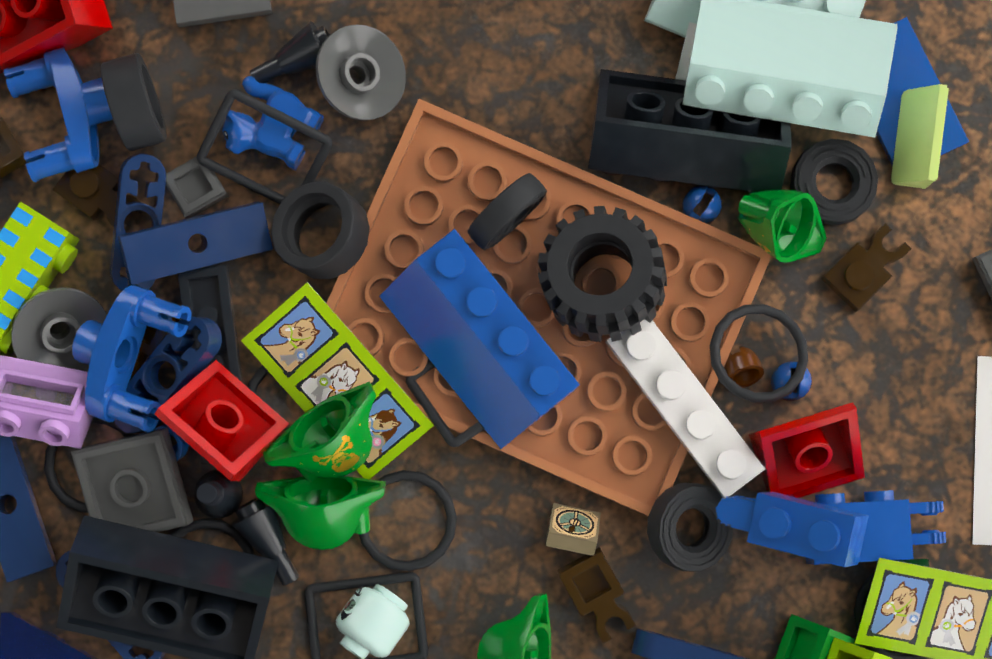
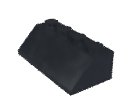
M605 69L600 70L588 169L602 171L609 175H634L649 177L660 182L671 180L707 186L708 188L722 187L744 190L748 193L782 190L792 148L791 123L682 105L686 80Z
M84 515L69 553L56 628L190 659H255L278 560Z

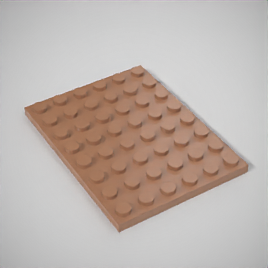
M418 99L367 212L370 226L368 244L360 260L346 273L338 276L326 304L425 416L431 420L406 384V377L419 374L426 367L429 359L379 296L415 259L453 229H456L580 384L574 392L502 449L498 447L485 429L471 439L649 516L656 499L666 489L673 487L688 451L605 343L611 338L610 335H602L601 342L591 341L588 333L584 332L580 338L571 333L567 324L562 326L557 321L553 311L550 310L538 277V273H541L538 265L539 253L547 252L543 242L548 234L557 237L559 233L556 224L563 218L569 224L575 221L573 212L584 209L585 216L594 214V206H605L607 214L613 215L615 207L626 210L629 220L635 215L642 219L645 223L646 231L652 229L657 237L667 274V286H664L665 299L662 306H655L657 315L653 322L710 397L719 380L711 365L709 346L715 326L728 312L743 305H751L772 256L761 247ZM531 173L547 190L545 197L511 233L496 245L484 251L469 236L467 230L470 225L503 190L520 177ZM615 255L596 256L588 260L580 268L576 275L575 286L591 295L610 294L626 283L631 274L632 266L623 258ZM746 315L734 320L724 331L720 343V356L723 367L726 364ZM436 367L415 380L449 429L461 434L479 422Z

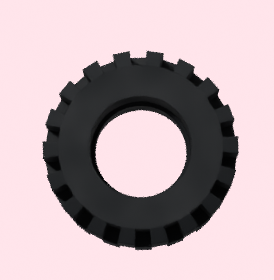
M594 206V214L585 216L584 209L573 212L575 221L569 224L563 218L556 224L559 234L557 237L548 234L543 242L547 252L539 253L538 265L541 273H538V277L550 310L553 311L555 318L562 326L567 324L571 333L580 338L585 332L588 333L591 341L601 342L602 335H610L612 342L623 340L620 332L627 329L630 330L632 335H635L642 330L640 325L642 320L645 319L651 323L657 315L655 306H662L665 299L664 286H667V274L662 250L658 245L656 235L652 229L646 231L644 221L635 215L629 220L626 210L615 207L613 215L607 214L605 206ZM615 255L623 258L632 266L631 274L626 283L610 294L591 295L575 286L576 275L580 268L588 260L596 256Z

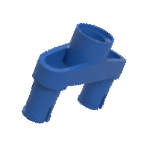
M64 47L45 52L44 58L13 68L3 69L7 87L14 99L20 95L52 86L57 90L68 135L65 136V141L31 152H24V159L26 162H29L26 163V167L32 181L37 182L40 179L74 169L79 173L96 168L99 164L97 124L113 120L104 92L102 78L83 83Z
M130 285L118 295L104 323L88 320L80 326L73 340L72 354L76 361L89 365L85 390V406L89 415L106 422L118 420L140 428L145 432H151L155 429L159 420L145 416L142 413L155 414L156 410L161 406L160 403L128 393L126 389L138 357L146 327L149 326L170 333L175 337H182L189 326L173 321L172 317L190 321L192 312L189 307L156 298L153 291L136 285Z

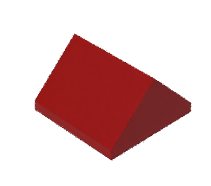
M217 360L162 404L154 414L227 479L237 482L244 478L263 456V452L279 438L289 425L284 418Z
M853 402L749 434L755 456L765 468L761 475L767 492H776L801 498L865 478L857 408Z

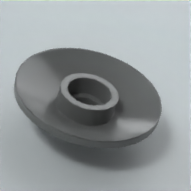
M365 25L345 26L328 36L318 52L316 77L319 88L328 103L342 115L361 121L374 120L389 113L399 103L406 83L405 65L399 50L384 33ZM349 69H353L358 73V84L351 79Z
M54 288L38 293L20 308L13 321L11 341L16 357L88 372L89 365L80 363L73 357V340L77 330L86 321L94 320L104 323L107 316L104 308L91 295L73 288ZM65 322L67 324L66 330L62 333L55 334L50 331L51 326L55 323Z

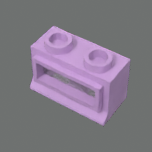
M0 355V435L7 437L17 436L43 441L53 446L63 445L81 449L93 416L89 415L85 406L88 372Z

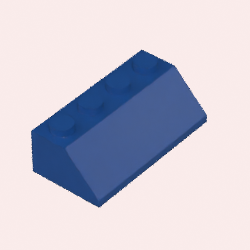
M453 229L415 259L379 296L500 449L509 444L574 392L580 385L456 229Z

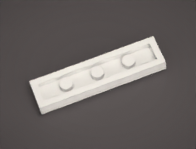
M645 319L640 322L642 330L635 335H632L629 329L620 332L623 340L612 342L611 338H609L605 343L723 498L731 496L765 470L764 466L653 320L651 323Z

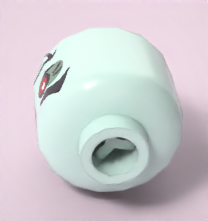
M375 584L373 589L369 587L358 588L336 619L337 628L345 635L340 644L360 659H365L369 653L379 658L387 657L409 627V618L405 613L408 605L394 593L379 584Z

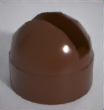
M740 346L741 352L734 353L733 355L730 352L724 369L734 382L740 387L745 388L758 382L764 375V369L759 357L753 350Z

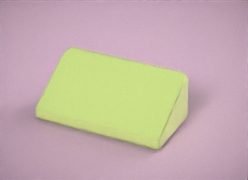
M938 84L908 89L903 92L891 182L893 184L925 189L937 180L949 91L947 85Z

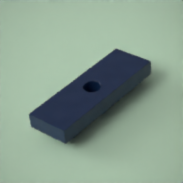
M259 201L118 236L128 281L131 285L273 250L263 202ZM194 234H199L202 240L200 247L196 250H190L188 246L190 237Z
M0 435V563L8 583L57 565L15 437ZM12 495L16 499L17 506L12 513H9L5 509V501Z

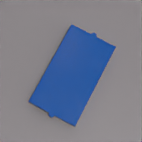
M907 17L894 23L897 24V34L886 99L876 133L892 166L903 92L908 89L940 84ZM948 99L940 156L969 142Z

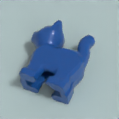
M247 76L243 79L242 86L248 95L264 99L267 105L316 130L320 129L324 121V115L312 108L305 107L294 94L271 84L259 83L253 76ZM229 110L222 131L226 139V148L230 152L240 154L245 150L256 149L268 156L280 158L285 161L289 168L297 170L306 152L303 150L304 145L292 139L297 130L265 114H262L259 122H256L247 114Z

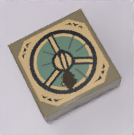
M553 503L546 546L594 556L598 541L601 513Z

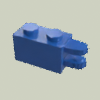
M894 490L864 492V502L845 503V493L815 495V502L869 515L859 562L878 561L879 558L889 560L914 559L913 545L946 543V532L923 530L921 533H912L910 514L928 516L944 512L943 501L909 503V499L894 500ZM806 558V564H829L826 562Z
M776 492L757 493L756 499L751 497L745 498V496H726V498H721L718 506L715 507L717 519L721 521V524L725 523V526L731 525L732 528L749 532L748 543L841 567H849L859 563L869 515Z

